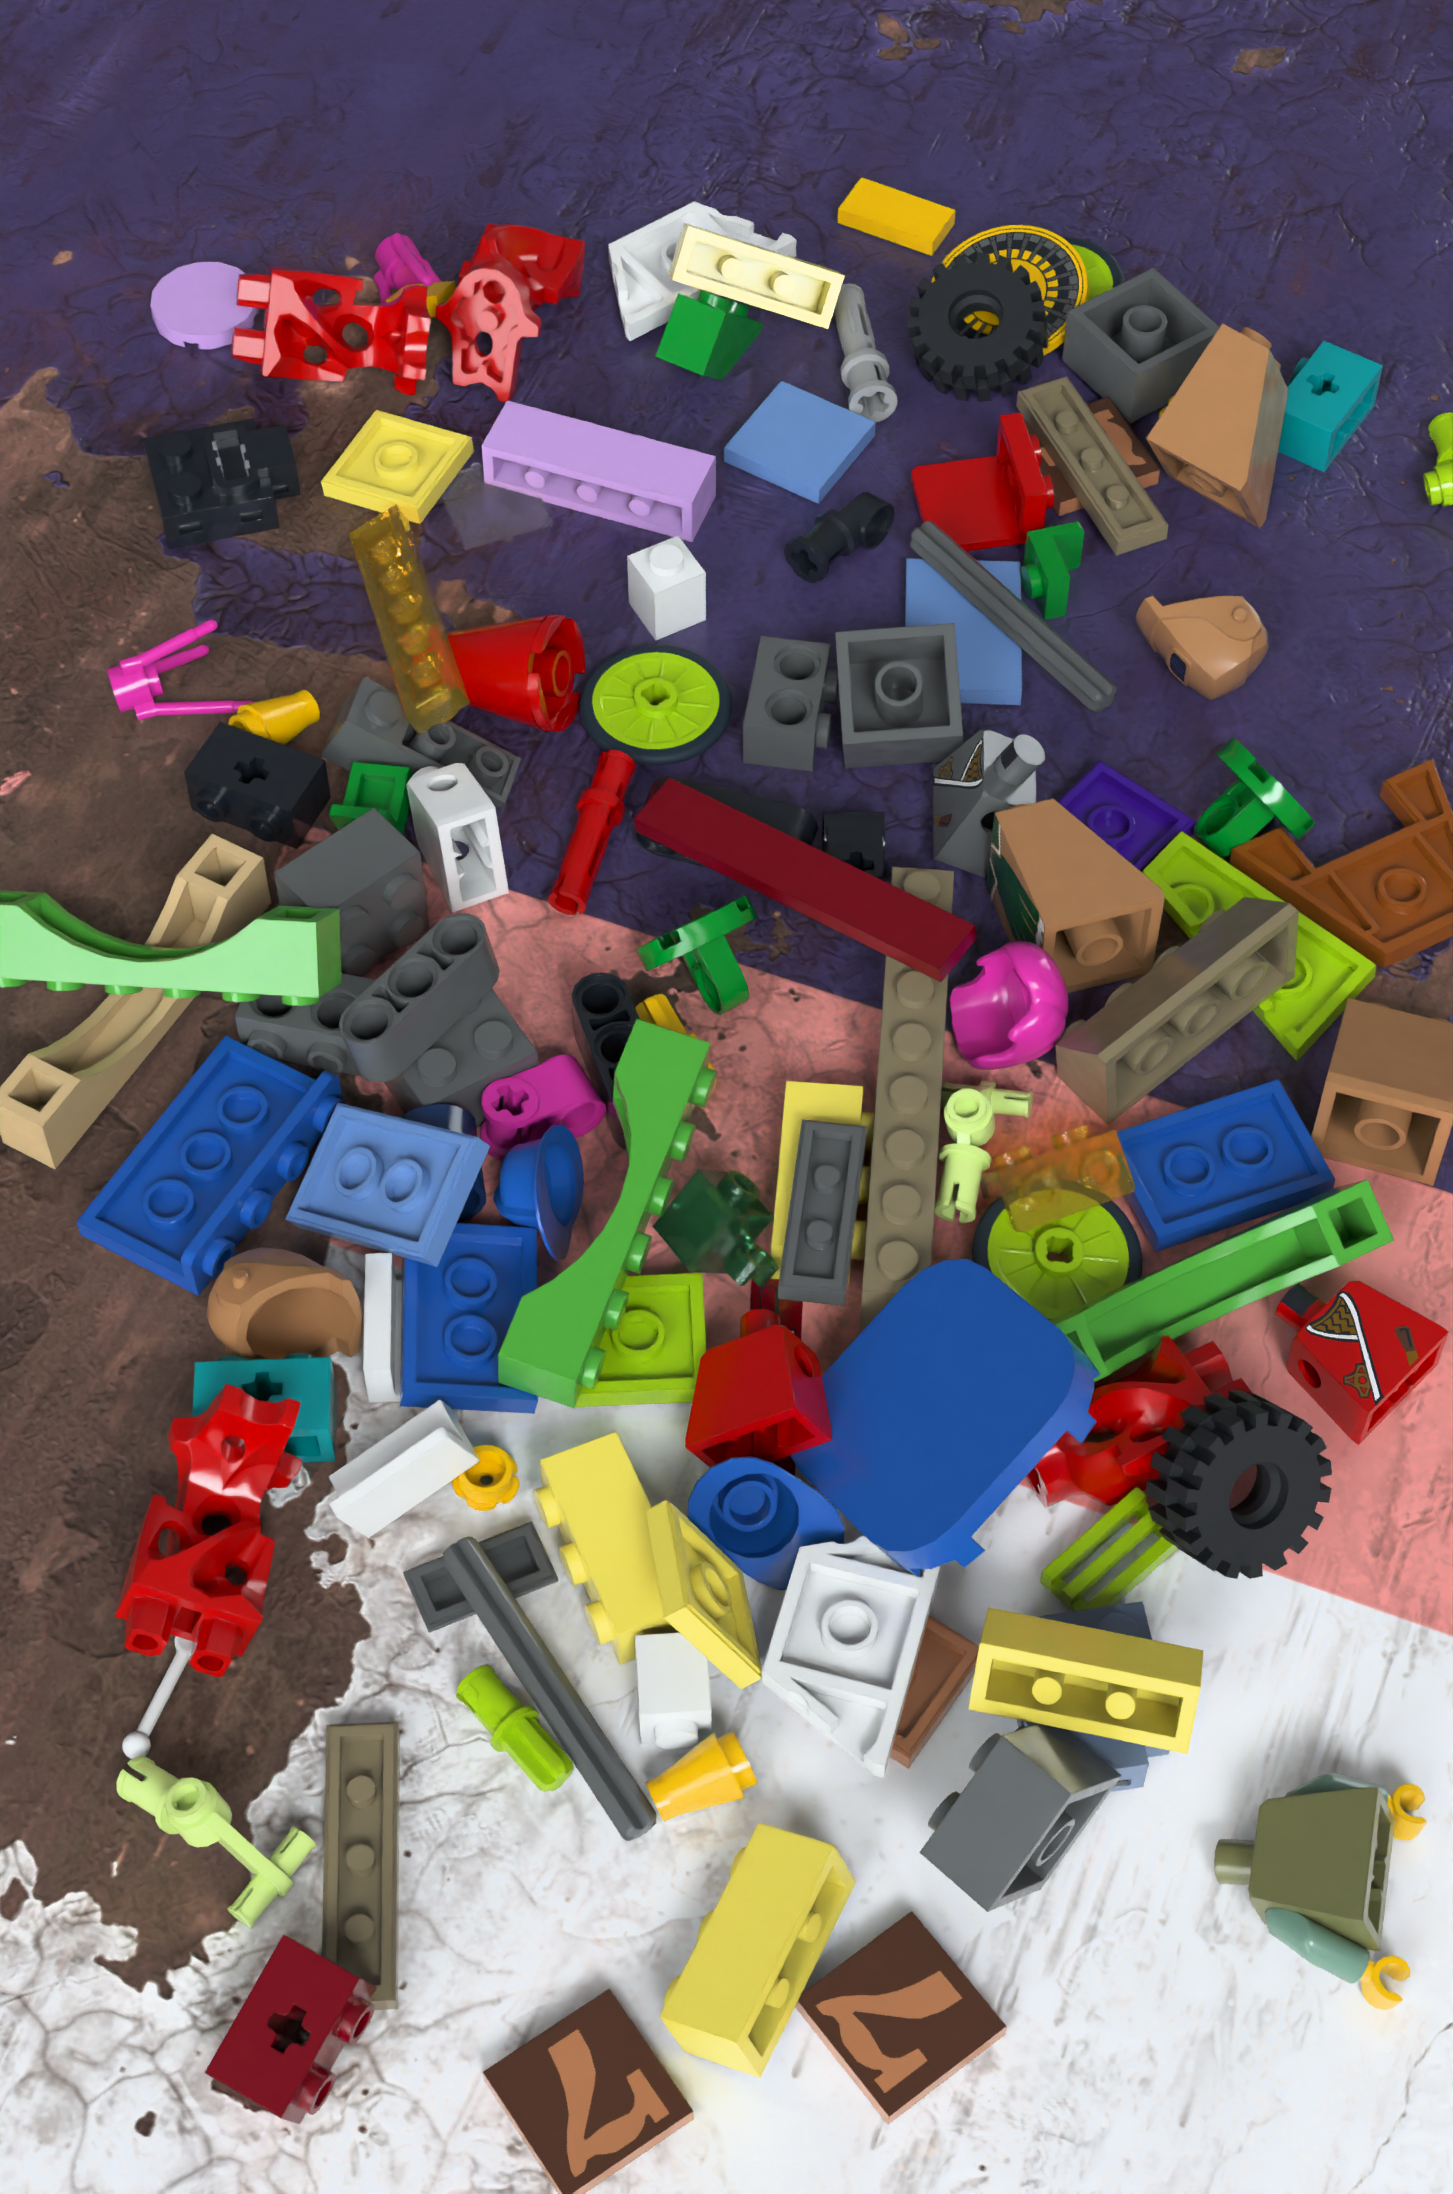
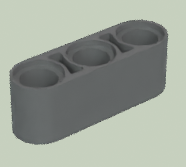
M457 913L439 921L342 1013L339 1022L340 1031L354 1066L362 1078L371 1082H385L395 1079L408 1069L492 989L498 981L499 966L485 925L477 916L469 913Z

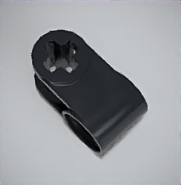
M823 812L822 851L882 879L885 858L884 812Z

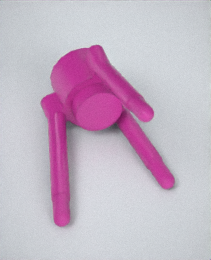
M395 233L378 245L375 251V259L380 270L373 276V280L379 290L381 303H387L386 299L392 296L391 289L393 287L400 290L405 285L421 284L422 282L424 286H431L434 282H442L434 273L429 262L422 258L413 240L408 236Z
M213 619L192 627L139 655L119 660L120 665L106 668L120 713L135 709L138 721L161 715L236 713L241 705L254 703L255 701L226 700L154 703V697L164 695L158 674L206 656L209 653V648L207 645H199L166 658L163 657L215 631L218 624Z

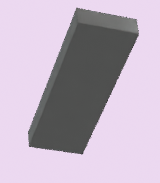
M802 1120L778 1284V1299L845 1306L867 1127Z

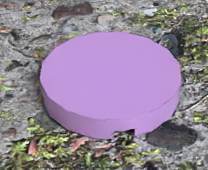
M196 262L178 267L162 277L152 291L150 304L152 318L159 334L172 344L185 347L184 342L198 343L199 349H216L232 344L234 326L252 328L255 324L254 317L257 313L259 314V308L236 305L238 276L245 273L237 267L221 262Z

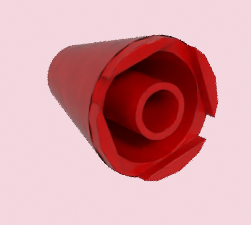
M556 613L432 635L427 640L425 646L419 649L416 657V673L419 680L423 681L424 687L429 693L545 732H562L573 722L579 709L581 693L572 691L575 673L585 674L586 660L583 638L579 626L574 619L564 618L565 615Z

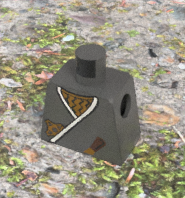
M989 729L980 730L933 769L934 860L984 878L988 876L994 813L1007 810L1017 804L1036 803V769L1045 760L1044 749L1036 739L1024 734L1012 739Z

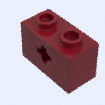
M283 1934L204 2073L277 2117L301 2124L306 2113L314 2115L328 2098L336 2079V2074L330 2070L345 2043L350 2046L354 2045L369 2025L375 2009V2005L369 2001L377 1987L304 1944ZM292 2021L302 2023L303 2028L310 2032L309 2039L304 2046L294 2043V2039L286 2034L288 2026Z

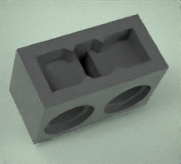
M761 636L743 723V763L813 772L817 748L828 749L832 714L824 713L825 703L836 704L839 689L838 669L830 668L831 644Z
M342 973V983L321 996L320 1002L312 1005H286L282 1003L281 996L261 994L257 1000L240 1002L235 1015L240 1043L276 1061L311 1066L320 1072L327 1070L333 1074L346 1073L361 1076L354 1066L340 1028L336 1027H339L340 1018L345 1009L376 980Z

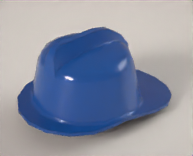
M563 1124L550 1126L542 1138L512 1147L504 1156L499 1184L493 1198L499 1214L519 1227L537 1228V1231L541 1232L543 1242L550 1256L556 1261L566 1258L573 1224L578 1216L583 1198V1162L578 1143L572 1132Z
M734 1457L711 1466L696 1481L688 1499V1519L732 1560L743 1573L777 1590H787L799 1547L831 1541L844 1544V1525L836 1507L819 1491L772 1462L757 1457Z

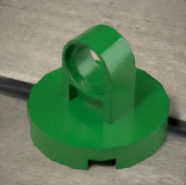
M1234 737L1215 753L1235 775L1237 780L1203 812L1195 826L1196 836L1214 854L1219 857L1231 855L1232 848L1250 841L1274 817L1298 841L1316 825L1312 817L1291 794L1259 763H1256L1257 759Z
M744 895L715 911L704 914L649 941V943L636 948V951L646 971L682 955L705 1003L715 1014L722 1015L747 1002L749 999L746 980L724 935L754 920L758 916L748 895Z

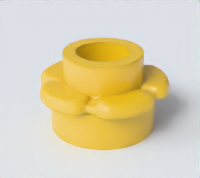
M493 1445L474 1447L480 1461L452 1480L455 1494L458 1497H464L467 1505L478 1511L493 1510L496 1504L500 1502L503 1504L509 1503L516 1496L520 1486L519 1479L515 1477L518 1471L517 1464L512 1457L499 1447ZM485 1476H490L493 1479L492 1483L488 1485L482 1484L480 1480Z

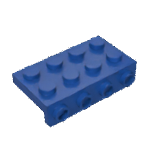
M225 1035L76 1221L80 1235L199 1296L213 1277L218 1278L224 1268V1262L235 1256L236 1247L249 1230H255L264 1223L270 1213L273 1199L285 1183L296 1180L304 1170L309 1158V1152L324 1134L337 1103L345 1104L339 1076L326 1070L315 1080Z

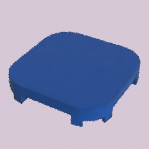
M968 1259L944 1260L922 1270L906 1283L822 1375L832 1429V1440L790 1456L798 1470L870 1542L901 1568L916 1576H919L921 1569H933L953 1560H956L965 1568L985 1551L971 1536L1067 1431L1082 1444L1096 1423V1420L1088 1413L1095 1388L1093 1378L1101 1374L1090 1358L1067 1335L984 1266Z

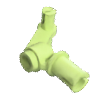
M982 1080L978 1086L943 1082L940 1107L944 1109L947 1130L955 1143L943 1146L939 1158L944 1163L938 1200L935 1202L934 1213L938 1217L954 1222L955 1210L957 1209L961 1211L960 1223H968L975 1220V1207L982 1171L989 1169L991 1163L989 1153L978 1148V1146L985 1144L993 1136L995 1131L994 1114L1030 1118L1033 1104L1032 1091L996 1088L994 1081Z
M137 1756L131 1759L127 1764L145 1777L143 1781H140L122 1769L117 1780V1792L120 1797L128 1802H133L155 1816V1821L160 1829L168 1834H180L191 1846L207 1847L218 1841L255 1875L234 1903L227 1908L237 1920L252 1929L254 1923L276 1895L285 1897L293 1887L294 1883L290 1877L312 1849L316 1848V1843L303 1831H299L296 1827L292 1826L287 1836L267 1859L231 1826L232 1813L230 1806L210 1783L197 1778L178 1779L155 1765V1762L146 1756Z

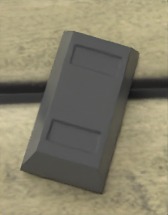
M532 1521L478 1542L514 1598L558 1582L556 1572ZM443 1556L403 1572L428 1633L476 1614L445 1567Z

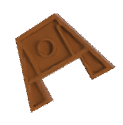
M1433 759L1390 777L1382 783L1380 798L1406 828L1315 868L1286 831L1279 827L1232 848L1229 864L1286 903H1290L1299 912L1383 969L1452 937L1453 812Z

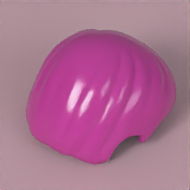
M1027 941L1008 942L999 949L980 957L976 961L977 966H982L980 974L970 982L957 985L950 995L952 1028L960 1056L976 1069L994 1070L1027 1063L1049 1052L1061 1039L1068 1014L1067 988L1055 961L1044 949Z

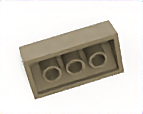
M1244 897L1227 911L1221 909L1214 912L1202 924L1198 934L1181 947L1172 946L1159 956L1152 970L1134 984L1125 983L1121 985L1108 998L1104 1008L1087 1021L1078 1020L1064 1031L1058 1044L1055 1045L1057 1076L1107 1125L1112 1123L1295 977L1299 911L1290 903Z

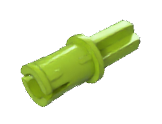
M488 1664L474 1669L460 1682L456 1689L458 1693L455 1696L467 1706L492 1735L490 1743L494 1750L498 1752L506 1751L539 1790L544 1792L548 1790L555 1791L561 1787L574 1771L573 1762L537 1722L539 1712L531 1705L523 1706L495 1674V1670Z

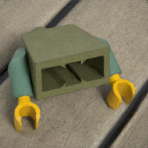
M1334 1772L1324 1773L1287 1792L1284 1797L1264 1801L1259 1807L1255 1840L1220 1839L1216 1845L1214 1857L1216 1879L1220 1884L1249 1885V1900L1263 1923L1267 1925L1268 1931L1272 1936L1309 1963L1350 1984H1354L1360 1979L1363 1997L1370 2005L1381 2010L1392 2009L1401 2003L1403 1999L1397 1993L1389 1992L1382 1986L1380 1973L1387 1974L1391 1978L1403 1982L1410 1977V1968L1406 1961L1396 1956L1383 1957L1378 1962H1374L1369 1959L1368 1950L1380 1951L1393 1838L1402 1841L1412 1840L1419 1835L1427 1824L1424 1818L1410 1816L1403 1809L1410 1811L1418 1810L1425 1801V1795L1421 1788L1414 1784H1403L1396 1789L1393 1795H1389L1383 1785Z

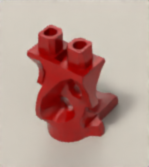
M487 223L472 259L463 262L458 286L448 301L436 306L435 317L451 333L453 384L466 387L469 384L483 383L494 390L498 401L504 403L507 400L512 401L516 392L522 341L525 337H539L541 335V318L534 311L543 302L557 304L560 298L580 297L586 250L585 241L561 237L537 228L522 225ZM481 331L488 332L491 335L493 347L490 354H483L478 348L477 340Z
M269 265V274H239L236 305L265 309L263 330L234 326L231 356L251 364H259V371L263 376L344 382L347 369L360 367L385 369L393 372V387L405 395L415 396L417 379L425 380L426 353L431 317L427 310V287L414 285L404 288L397 299L388 303L354 302L356 291L363 288V279L271 265ZM325 288L336 290L340 295V301L334 304L317 305L314 303L312 296L316 290ZM351 322L363 326L368 335L367 344L363 347H353L347 344L342 336L344 326ZM307 346L323 347L327 353L325 361L319 364L307 362L303 356Z
M1169 1335L1162 1336L1151 1356L1133 1374L1111 1383L1094 1385L1095 1388L1088 1413L1096 1420V1423L1086 1438L1092 1434L1115 1435V1438L1100 1443L1083 1441L1081 1444L1066 1431L1026 1477L1045 1508L1072 1496L1083 1494L1105 1505H1115L1136 1487L1142 1491L1146 1490L1147 1480L1159 1479L1160 1472L1149 1465L1154 1451L1165 1455L1170 1443L1161 1437L1169 1425L1180 1431L1186 1424L1180 1413L1190 1405L1205 1411L1206 1407L1203 1397L1218 1393L1228 1399L1229 1390H1242L1251 1396L1253 1395L1252 1391L1242 1378L1233 1381L1228 1363L1214 1341L1182 1354Z
M225 1384L207 1410L200 1416L173 1419L168 1439L170 1449L177 1459L178 1495L174 1508L166 1503V1497L153 1494L141 1524L137 1544L115 1612L116 1618L126 1620L124 1646L127 1650L150 1657L161 1655L168 1643L169 1636L174 1635L194 1642L189 1664L195 1671L218 1678L225 1674L235 1655L242 1657L263 1619L264 1598L275 1546V1540L260 1534L259 1509L264 1493L272 1488H287L300 1471L302 1459L285 1452L284 1448L294 1429L301 1402L290 1398L275 1403L260 1401L245 1393L241 1388ZM208 1516L227 1517L231 1522L230 1527L212 1536L204 1533L201 1524ZM169 1529L165 1556L159 1551L158 1540L161 1531ZM236 1565L243 1571L245 1577L244 1584L234 1586L225 1579L226 1567Z

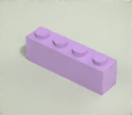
M508 400L481 445L485 486L671 537L679 536L680 539L693 542L716 497V456Z

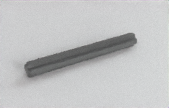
M926 521L912 531L911 548L1092 712L1100 713L1106 707L1112 705L1116 699L1114 696L1117 691L1116 685L932 521Z
M468 1536L450 1545L443 1552L445 1567L622 1838L631 1841L647 1833L656 1824V1811L477 1540Z

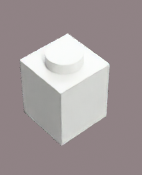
M679 536L627 556L629 604L655 640L706 620V572Z
M681 1633L635 1635L641 1744L656 1743L661 1748L677 1750L691 1747L698 1741L706 1739L712 1734L708 1658Z

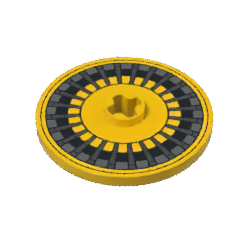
M1008 225L983 231L962 242L942 261L946 269L950 270L955 268L953 257L965 254L968 264L977 262V253H989L991 264H997L1001 255L1011 259L1013 272L1020 265L1029 272L1030 282L1032 283L1036 280L1041 290L1042 300H1044L1049 337L1048 348H1043L1044 356L1064 342L1067 312L1088 301V277L1080 255L1064 238L1040 227ZM973 312L964 316L957 323L956 330L960 336L965 338H982L997 329L999 319L991 312Z

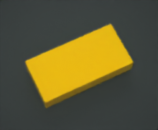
M861 177L838 208V223L932 256L954 226L955 210Z

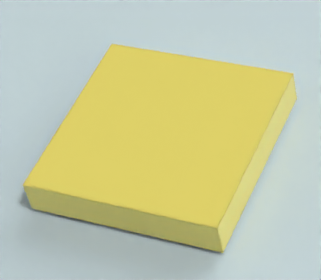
M375 410L321 480L324 496L421 524L473 454L472 437Z
M664 1500L646 1510L664 1619L740 1689L762 1679V1667L743 1571L672 1503Z

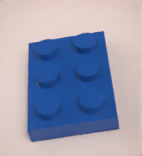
M1279 1079L1105 1135L1103 1138L1102 1152L1155 1252L1298 1205L1333 1189L1336 1180Z
M456 1223L438 1267L402 1257L400 1406L428 1408L438 1400H441L451 1409L535 1413L538 1396L498 1383V1354L522 1296L537 1289V1228Z

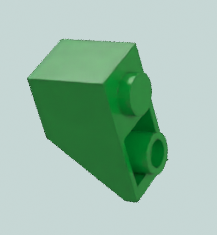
M701 289L697 299L678 293L655 357L702 376L723 380L760 334L764 323L747 317L750 306L730 298L718 296Z

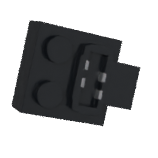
M254 418L144 439L149 470L168 549L279 528L275 500L300 495L296 462L285 424L257 429Z

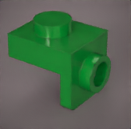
M1080 522L1048 526L1043 529L1028 531L1026 534L1024 563L1021 567L1022 586L1026 597L1029 600L1035 599L1044 620L1066 616L1070 574L1068 571L1077 569L1081 564L1084 530Z
M352 762L343 805L332 804L329 818L340 830L372 808H375L403 835L410 806L406 784L414 773L409 767Z

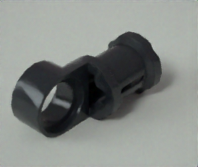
M862 492L840 512L829 509L820 513L815 519V526L804 536L792 538L785 545V558L796 575L804 581L810 583L821 581L828 575L829 566L840 556H849L859 546L871 550L880 545L890 531L894 521V506L870 492Z

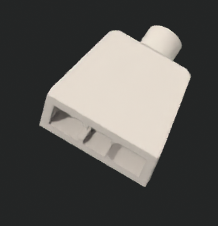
M454 763L440 769L428 766L418 770L406 784L416 840L452 913L509 893L496 808L466 765ZM454 841L463 842L469 847V853L461 860L456 858L462 854Z

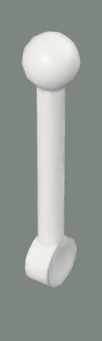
M175 1636L174 1642L177 1653L137 1730L129 1733L123 1740V1752L130 1759L137 1756H146L149 1753L151 1747L149 1736L190 1659L193 1641Z

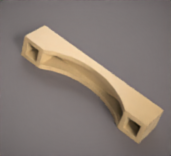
M211 834L176 876L166 904L144 945L160 948L197 947L228 939L239 933L252 921L260 917L271 904L263 857ZM143 987L141 992L134 994H110L86 1020L68 1035L45 1048L28 1053L0 1087V1135L3 1143L56 1169L195 997L169 998L163 996V988Z

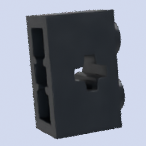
M222 722L218 723L184 772L193 811L198 812L210 821H222L247 830L261 840L267 842L276 841L295 849L299 847L331 799L324 759Z

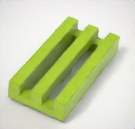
M1136 1487L1042 1570L1040 1583L1071 1611L1113 1606L1119 1603L1178 1548L1166 1541L1159 1533L1162 1526L1152 1521L1148 1509L1151 1506L1146 1502L1147 1495ZM1136 1517L1139 1519L1136 1524L1068 1585L1063 1581L1132 1518ZM1151 1532L1159 1537L1151 1547L1090 1602L1087 1603L1081 1597Z

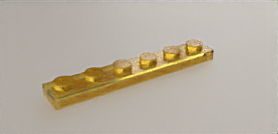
M397 504L349 533L406 719L417 733L421 734L436 724H442L452 719L460 709L470 704L409 521Z

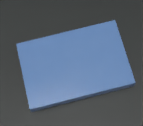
M906 558L905 627L955 623L961 703L1021 705L1022 648L924 559ZM976 560L1021 600L1020 562Z
M337 1103L285 1220L301 1229L438 1267L490 1145L476 1136Z

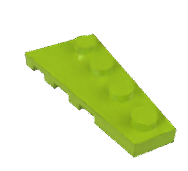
M1182 831L1142 871L1144 875L1161 888L1165 896L1163 908L1190 939L1198 934L1202 924L1210 915L1221 909L1227 911L1244 897L1284 902ZM1299 912L1295 977L1252 1011L1297 1062L1345 1010L1348 998L1355 999L1375 977L1376 964Z

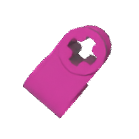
M565 1054L554 1056L538 1066L507 1078L497 1079L486 1087L481 1100V1109L486 1119L481 1125L480 1139L490 1145L488 1150L490 1156L503 1161L504 1156L512 1147L542 1138L550 1126L563 1124L572 1132L574 1138L589 1133L605 1117L606 1105L575 1057ZM503 1096L502 1110H499V1098ZM520 1128L519 1142L516 1143L517 1129Z

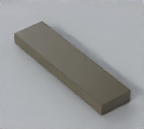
M1067 376L1017 392V408L1022 412L1023 417L1037 435L1039 441L1116 556L1167 539L1168 523Z
M398 1722L326 1725L322 1955L377 1987L369 2001L375 2005L374 2010L398 2009L399 1724Z

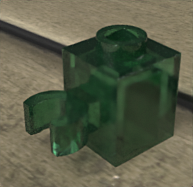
M698 1169L667 1207L663 1216L659 1217L653 1225V1228L690 1272L728 1274L740 1286H745L750 1278H752L759 1287H764L779 1269L775 1260L764 1249L754 1243L774 1217L758 1199L760 1191L757 1186L738 1171L729 1170L727 1172Z

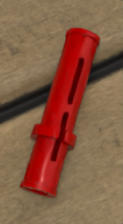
M609 750L608 754L605 751L601 752L592 782L588 790L583 791L576 805L577 812L579 813L578 820L562 859L559 873L548 896L550 905L561 913L576 915L577 911L579 914L584 913L593 883L605 855L610 835L614 827L618 826L623 820L625 814L624 796L636 769L634 760L624 752L618 750Z

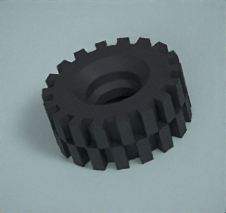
M977 253V262L968 264L965 254L953 257L955 268L947 270L944 264L941 263L933 269L935 281L932 283L924 277L917 286L920 298L911 297L908 306L911 317H907L916 363L920 365L921 373L927 382L934 378L936 390L946 395L950 388L954 387L956 399L968 402L970 392H978L979 402L991 401L990 391L998 388L1002 396L1005 397L1014 392L1012 381L1018 379L1024 386L1032 378L1030 365L1040 368L1044 360L1043 348H1048L1049 337L1041 290L1036 280L1032 283L1030 282L1029 272L1020 265L1013 272L1011 259L1000 255L997 264L990 263L989 253ZM973 312H991L999 319L997 329L982 338H965L960 336L956 330L957 323L964 316Z
M1229 1390L1228 1399L1218 1393L1203 1397L1206 1407L1205 1411L1190 1405L1180 1413L1186 1422L1183 1428L1179 1431L1169 1425L1161 1438L1169 1442L1170 1445L1165 1455L1155 1451L1153 1453L1149 1466L1159 1471L1160 1474L1159 1479L1147 1480L1146 1494L1159 1503L1148 1509L1152 1521L1162 1526L1159 1533L1166 1541L1214 1572L1216 1570L1223 1576L1238 1579L1239 1572L1249 1579L1263 1576L1262 1563L1276 1571L1287 1564L1283 1552L1289 1548L1299 1554L1307 1546L1308 1542L1301 1535L1308 1525L1318 1530L1324 1517L1315 1512L1317 1503H1329L1332 1489L1321 1483V1477L1332 1474L1331 1461L1319 1454L1327 1447L1319 1435L1311 1432L1313 1427L1305 1420L1254 1393L1251 1396L1242 1390ZM1256 1465V1480L1251 1492L1240 1504L1230 1509V1495L1235 1482L1245 1470Z

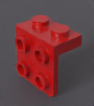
M1022 412L1000 415L996 456L915 467L911 471V485L922 523L926 521L934 522L965 551L1025 544L1027 532L1043 529L1046 509H1052L1054 506V489L1049 474L1042 475L1040 471L1041 449L1036 434L1029 435Z

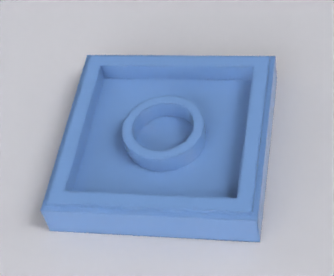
M781 381L724 447V462L819 504L874 438L876 422Z

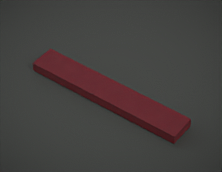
M669 778L634 818L638 833L939 982L944 980L976 940L974 924L672 778Z

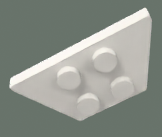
M692 202L608 244L609 264L625 337L632 341L667 323L678 293L697 299L700 291L699 288L673 281L668 276L684 222L792 257H796V239L786 233H782L777 241L754 233V222L737 216H726L719 213L717 209Z
M861 1536L848 1544H838L831 1541L799 1547L762 1669V1683L871 1774L884 1778L943 1565L933 1569H921L919 1576H916L901 1568L865 1536Z

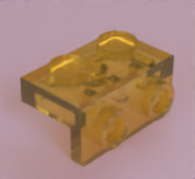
M1086 1123L1050 1135L1053 1147L1031 1154L1029 1145L1026 1144L992 1156L995 1168L982 1172L980 1189L983 1198L1003 1197L1013 1229L1016 1232H1025L1132 1193L1135 1190V1184L1116 1129L1090 1133Z

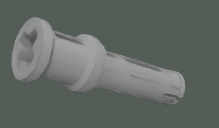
M842 284L833 314L835 315L836 326L845 356L840 368L841 378L851 392L848 397V407L854 413L875 422H880L888 418L895 411L898 404L896 391L887 381L890 374L889 363L885 355L876 349L874 334L865 306L864 292L856 284Z

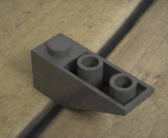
M363 676L338 710L320 755L348 771H351L352 762L409 767L414 774L428 766L440 769L454 763H463L494 806L501 808L506 803L521 758L365 676Z

